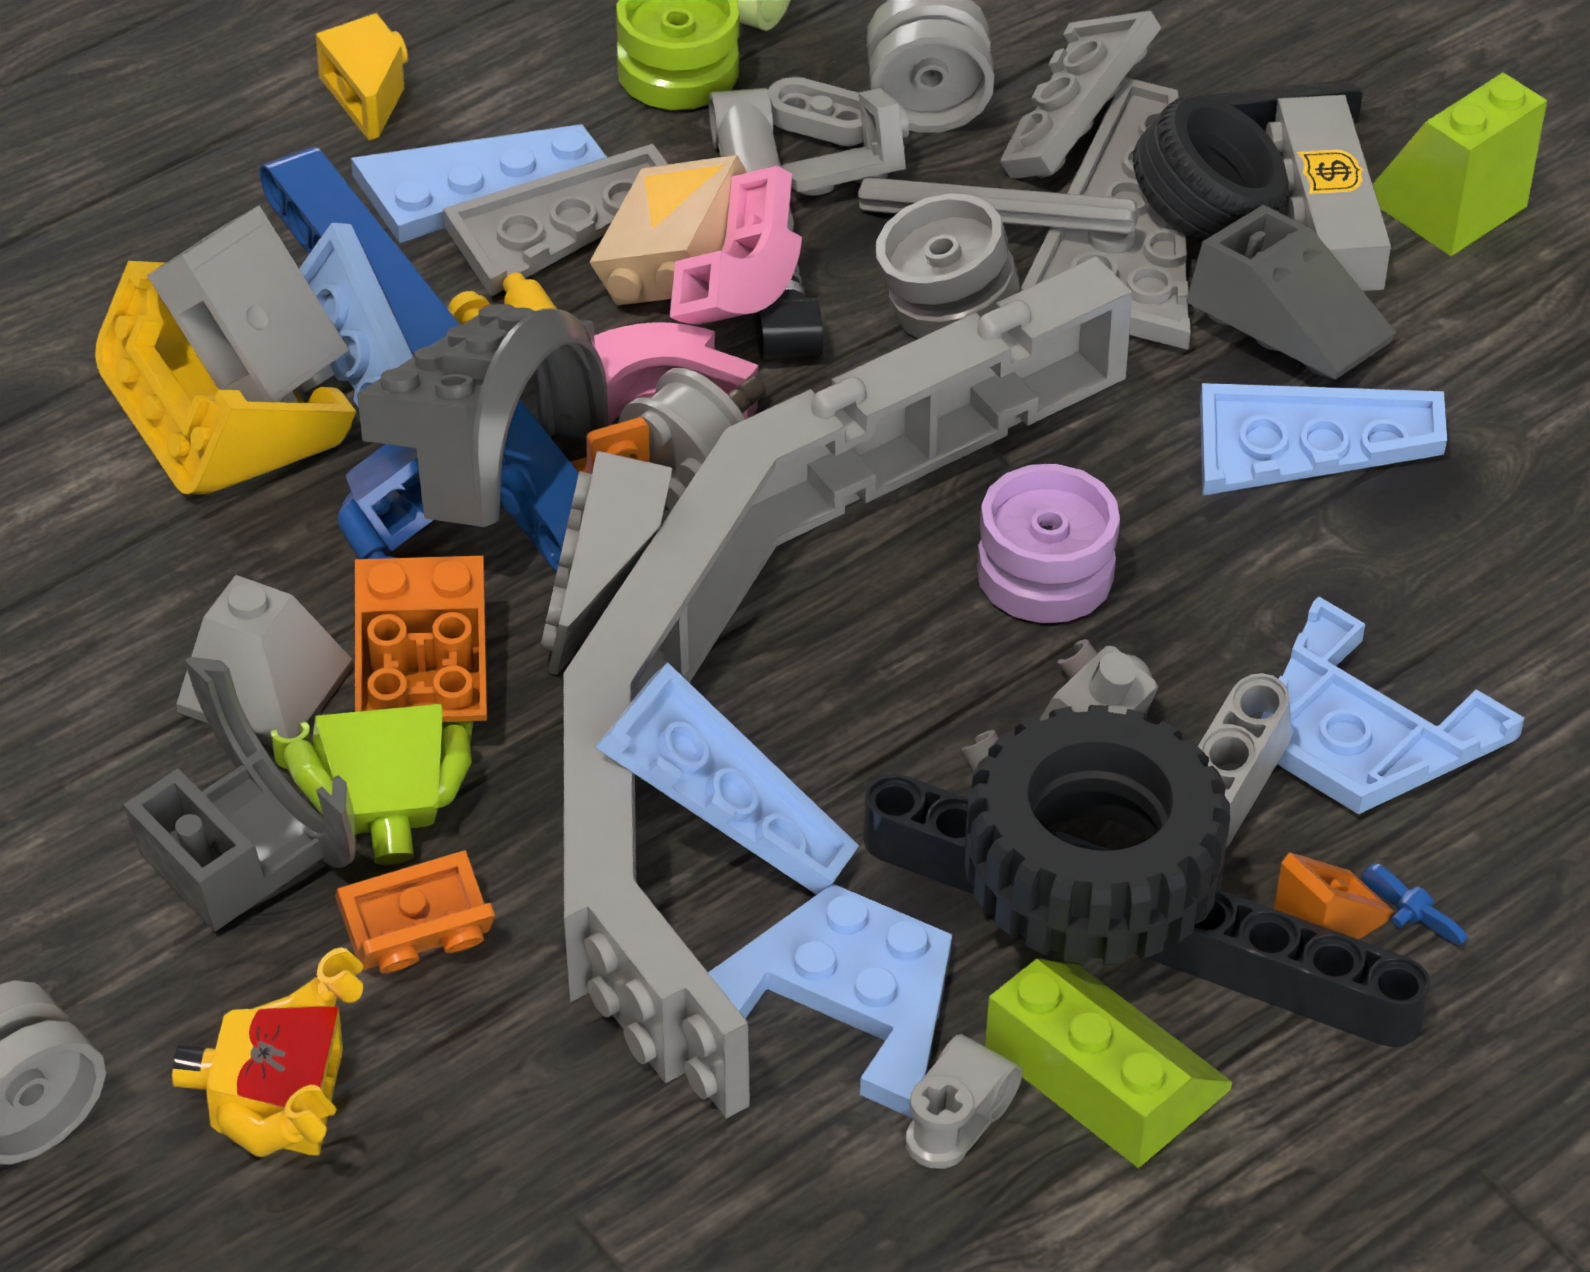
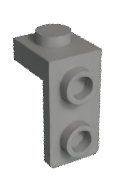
M880 88L859 92L864 147L781 165V168L792 173L791 187L805 195H821L831 192L835 184L853 180L862 183L863 179L866 178L886 179L889 172L906 169L903 138L909 135V123L904 107Z

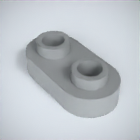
M800 77L778 80L768 89L772 119L775 126L789 132H796L836 143L840 146L849 147L864 142L858 92Z

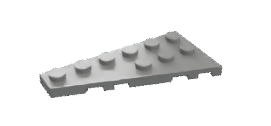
M1124 77L1120 84V90L1115 95L1067 194L1133 199L1136 201L1138 208V220L1134 232L1121 234L1050 228L1020 292L1097 256L1132 291L1129 335L1189 350L1191 331L1190 318H1188V303H1186L1188 297L1186 236L1169 225L1148 203L1137 183L1132 161L1133 151L1138 139L1168 104L1178 99V90Z

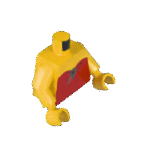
M346 948L333 949L320 961L317 968V977L289 996L253 1009L231 1010L223 1017L216 1049L181 1045L177 1047L172 1071L173 1086L207 1090L211 1127L217 1132L225 1134L256 1157H264L283 1148L319 1156L322 1141L327 1132L326 1123L328 1116L333 1115L337 1110L331 1101L343 1052L339 1007L334 1006L336 1005L337 997L345 1003L356 1002L361 997L363 983L355 974L363 970V963Z

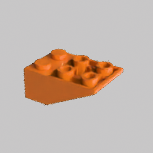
M483 556L355 559V712L442 704V722L487 721L486 597Z

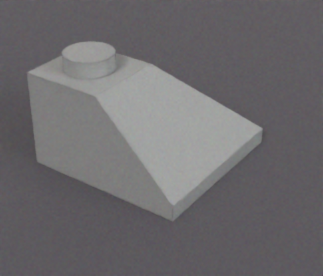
M238 575L234 576L203 617L191 656L220 660L229 668L246 718L260 743L273 747L272 730L277 729L279 736L290 739L300 735L299 723L307 722L309 727H311L315 721V716L321 713L353 669V659L293 595ZM187 670L177 701L178 713L208 723L195 695Z

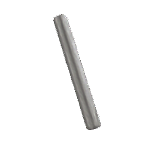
M881 178L863 179L858 192L860 208L865 212L897 214L903 208L926 197L957 193L974 195L991 203L1000 215L1003 224L1130 234L1134 232L1138 220L1136 201L1125 198Z

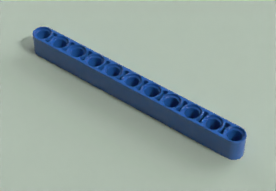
M317 146L309 147L260 166L261 185L269 204L308 255L331 223L352 225L413 357L418 349L431 346L445 337L449 329L460 326L459 322ZM519 399L508 429L503 456L506 458L505 465L515 463L527 468L538 497L534 498L526 490L512 493L520 512L509 514L550 567L557 573L579 473Z

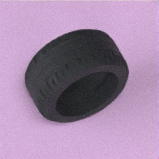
M1186 96L1174 100L1162 110L1140 136L1133 151L1132 161L1136 180L1148 203L1169 225L1200 243L1262 205L1277 211L1287 196L1288 176L1286 167L1274 142L1250 117L1232 105L1218 99L1205 96Z

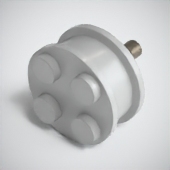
M673 368L660 377L656 385V393L651 398H636L622 409L619 423L638 417H643L650 428V463L672 467L665 506L670 511H672L725 429L745 420L746 418L743 413L749 409V406L754 405L766 394L765 386L757 377L749 376L736 389L726 394L711 380L693 370Z

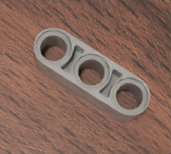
M1263 673L1252 674L1241 679L1231 690L1198 745L1209 757L1208 766L1213 765L1219 771L1226 786L1225 797L1230 802V825L1226 848L1231 843L1286 750L1293 734L1288 690L1282 681L1272 675ZM1258 712H1268L1273 714L1263 719H1255L1250 717L1251 715ZM1227 763L1243 765L1236 770L1226 771L1219 769V767Z

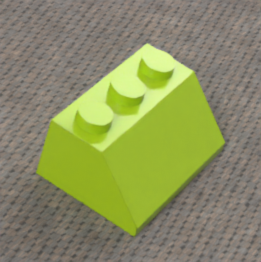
M1035 959L989 996L985 1047L1020 1065L1023 1068L1022 1077L1137 1168H1140L1231 1090L1232 1081L1079 964Z

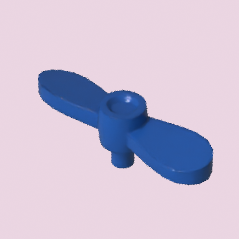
M1370 864L1363 871L1362 879L1372 891L1397 905L1398 912L1391 918L1392 923L1396 927L1401 928L1407 921L1416 923L1420 920L1437 934L1454 944L1461 945L1467 940V934L1457 923L1433 908V899L1423 888L1416 886L1409 890L1394 874L1380 864Z

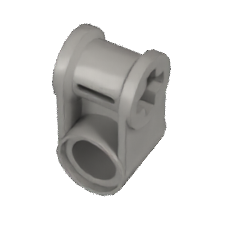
M962 1034L956 1035L945 1047L938 1061L922 1080L915 1085L911 1092L910 1111L914 1116V1120L906 1131V1149L911 1158L923 1166L936 1169L948 1168L960 1162L988 1126L998 1120L1009 1107L1020 1085L1023 1068Z

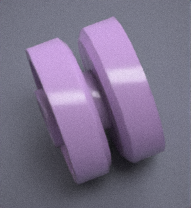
M1059 464L1028 465L1005 473L988 488L981 505V540L978 545L977 558L979 585L992 604L1013 617L1037 623L1068 622L1090 614L1107 599L1114 581L1116 563L1114 550L1118 542L1120 525L1116 498L1103 482L1080 469Z

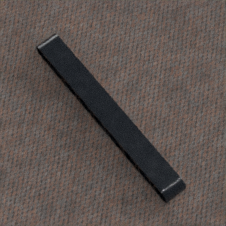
M891 774L875 779L868 786L865 794L863 840L865 848L869 853L884 862L974 894V886L967 880L965 870V840L969 798L904 775ZM1046 828L1052 835L1071 845L1089 850L1112 851L1055 829ZM1223 890L1215 894L1213 908L1205 920L1194 924V931L1173 946L1166 940L1164 941L1162 952L1146 957L1152 961L1389 1047L1405 1046L1413 1042L1420 1034L1430 986L1427 971L1421 964L1408 957Z

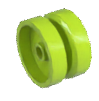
M618 0L616 4L618 35L617 70L619 82L630 96L649 106L668 110L696 109L708 105L710 92L732 90L739 76V51L737 44L739 38L738 0Z

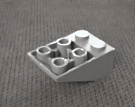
M597 451L592 474L579 471L540 645L541 649L552 651L547 673L557 675L579 651L658 532L672 467Z

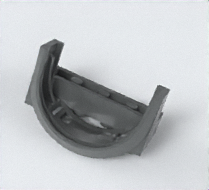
M508 304L489 305L481 308L479 315L465 324L449 329L447 335L436 343L415 351L414 357L399 367L384 371L379 380L357 393L363 441L417 449L424 519L485 527L499 521L501 472L506 437L517 403L533 373L535 376L539 424L550 438L555 434L587 438L589 432L608 426L607 382L602 360L595 347L593 321L578 319L571 313L559 309L548 308L534 311L530 308H515Z

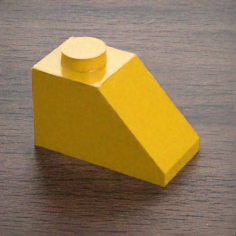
M377 13L316 33L319 78L368 141L379 138L404 89L403 64L408 61L407 49L401 35L397 31L391 32Z

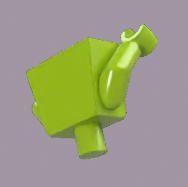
M442 704L315 716L313 745L310 727L307 722L298 724L300 735L295 738H283L279 736L277 729L271 731L275 762L278 766L288 769L294 783L321 815H323L316 790L323 787L332 796L333 778L338 775L347 783L355 814V834L371 832L375 863L394 865L414 858L411 828L427 827L434 824L437 809L450 804L454 800L472 764L471 737L473 721L442 722Z

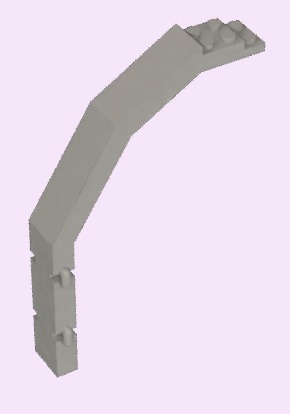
M1097 256L997 302L995 310L981 317L975 312L833 378L831 386L816 394L810 389L726 428L564 672V925L570 1002L589 993L598 1011L606 1018L613 1015L624 1029L626 1043L639 1063L645 1064L649 1062L665 1083L686 1074L694 1092L701 1099L710 1097L726 1119L750 1106L748 1022L637 885L635 774L595 748V746L651 677L667 662L690 683L776 546L845 514V506L860 498L865 503H868L1007 436L1008 428L1021 421L1028 426L1126 379L1132 291Z

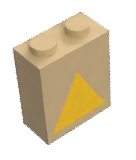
M738 155L642 168L590 260V264L616 306L672 299L675 261L722 250L727 230L731 177L748 173Z

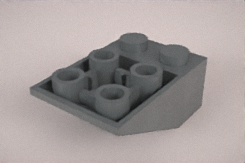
M1262 205L1202 242L1186 303L1206 312L1211 320L1220 324L1231 325L1254 337L1261 346L1270 350L1281 351L1304 363L1311 372L1336 380L1394 341L1396 331L1313 229Z

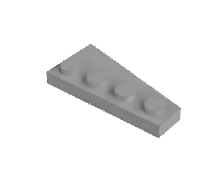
M1151 11L1071 22L1068 24L1063 35L1069 44L1066 50L1062 48L1054 52L1048 64L1054 74L1050 81L1037 86L1032 96V100L1037 108L1021 118L1000 160V163L1011 179L1031 176L1047 177L1057 172L1064 165L1067 153L1076 141L1091 129L1094 117L1106 101L1118 93L1121 81L1133 65L1145 57L1148 45L1160 31L1161 26Z
M650 144L443 208L444 227L492 297L504 290L503 281L511 273L519 272L527 278L605 235L642 168L668 165V163L654 144Z

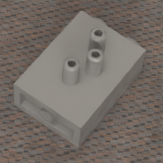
M260 205L218 228L147 275L218 389L240 390L247 401L295 403L298 400L293 393L295 388L300 386L306 392L333 376L335 373L329 364L349 351Z

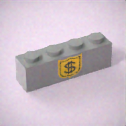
M1334 95L1278 99L1275 122L1267 123L1266 133L1279 150L1288 176L1287 217L1313 229L1362 291L1384 290L1391 244L1346 96Z

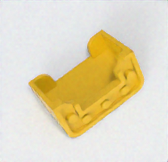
M128 261L97 338L95 353L97 368L111 392L181 493L212 494L341 444L351 429L356 410L338 388L319 387L313 391L307 403L303 401L295 389L293 393L298 399L295 403L247 401L240 390L218 389L147 276L165 263Z

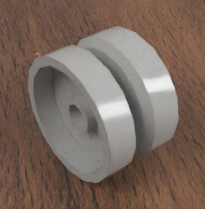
M888 0L876 10L867 26L870 90L880 88L904 107L910 131L917 133H942L966 125L983 112L993 95L994 69L990 54L989 25L981 8L972 0Z
M947 193L926 197L903 208L885 224L876 240V259L883 280L889 287V298L895 316L905 332L918 339L975 312L981 317L995 310L997 302L1020 292L1019 274L1014 258L1008 250V239L1002 219L991 203L974 195Z
M15 980L0 984V1164L12 1165L39 1156L62 1142L79 1126L100 1097L106 1076L103 1055L79 1029L69 1022L68 1015L54 999L36 983Z

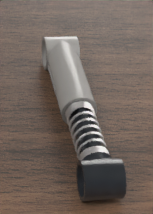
M755 88L710 92L709 121L714 148L720 151V156L738 155L747 172L776 165L780 166L773 136L772 109L768 89ZM789 204L787 229L793 231L794 221ZM798 265L782 295L767 308L755 312L757 344L762 361L821 356L823 353V328L819 302L816 296L807 297L805 295L804 288L801 285L802 280L799 275Z

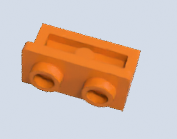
M466 850L337 888L335 894L355 957L363 963V970L379 966L381 973H390L409 967L420 960L418 953L443 946L445 953H456L474 947L484 940L483 933L489 932L496 916L492 904H484Z

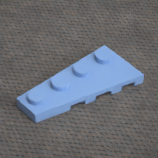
M580 124L351 158L352 176L398 242L402 243L445 229L443 208L605 159L607 156L584 126Z
M331 223L299 270L349 349L348 352L329 365L333 369L334 376L338 381H348L354 388L353 401L358 406L357 393L379 380L384 371L399 367L413 358V355L352 225Z
M1202 383L1201 387L1202 496L1444 455L1447 431L1443 391Z
M668 662L651 677L595 746V748L816 895L835 881L859 847L848 834Z

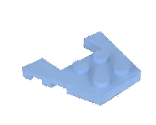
M1321 597L1313 601L1307 623L1295 641L1283 676L1279 677V680L1283 682L1288 690L1293 734L1277 765L1357 814L1365 812L1515 741L1522 732L1524 717L1477 689L1439 726H1435L1336 667L1363 641L1365 623ZM1264 712L1261 719L1267 718L1273 714Z
M831 884L708 972L745 1019L766 990H771L885 1040L860 1079V1095L914 1119L910 1111L911 1092L928 1072L936 1022L939 1017L951 955L952 934L840 886Z

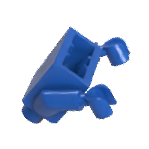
M385 444L346 474L351 492L346 495L339 510L338 525L358 559L394 558L387 556L389 550L393 551L433 521L431 519H424L416 448ZM503 456L500 502L505 511L517 514L520 510L512 493L526 490L534 498H537L538 495L527 468L515 463L505 465L506 458Z

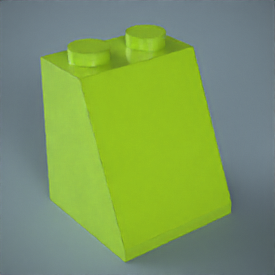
M1503 72L1423 124L1372 184L1379 208L1452 257L1527 207L1547 100Z

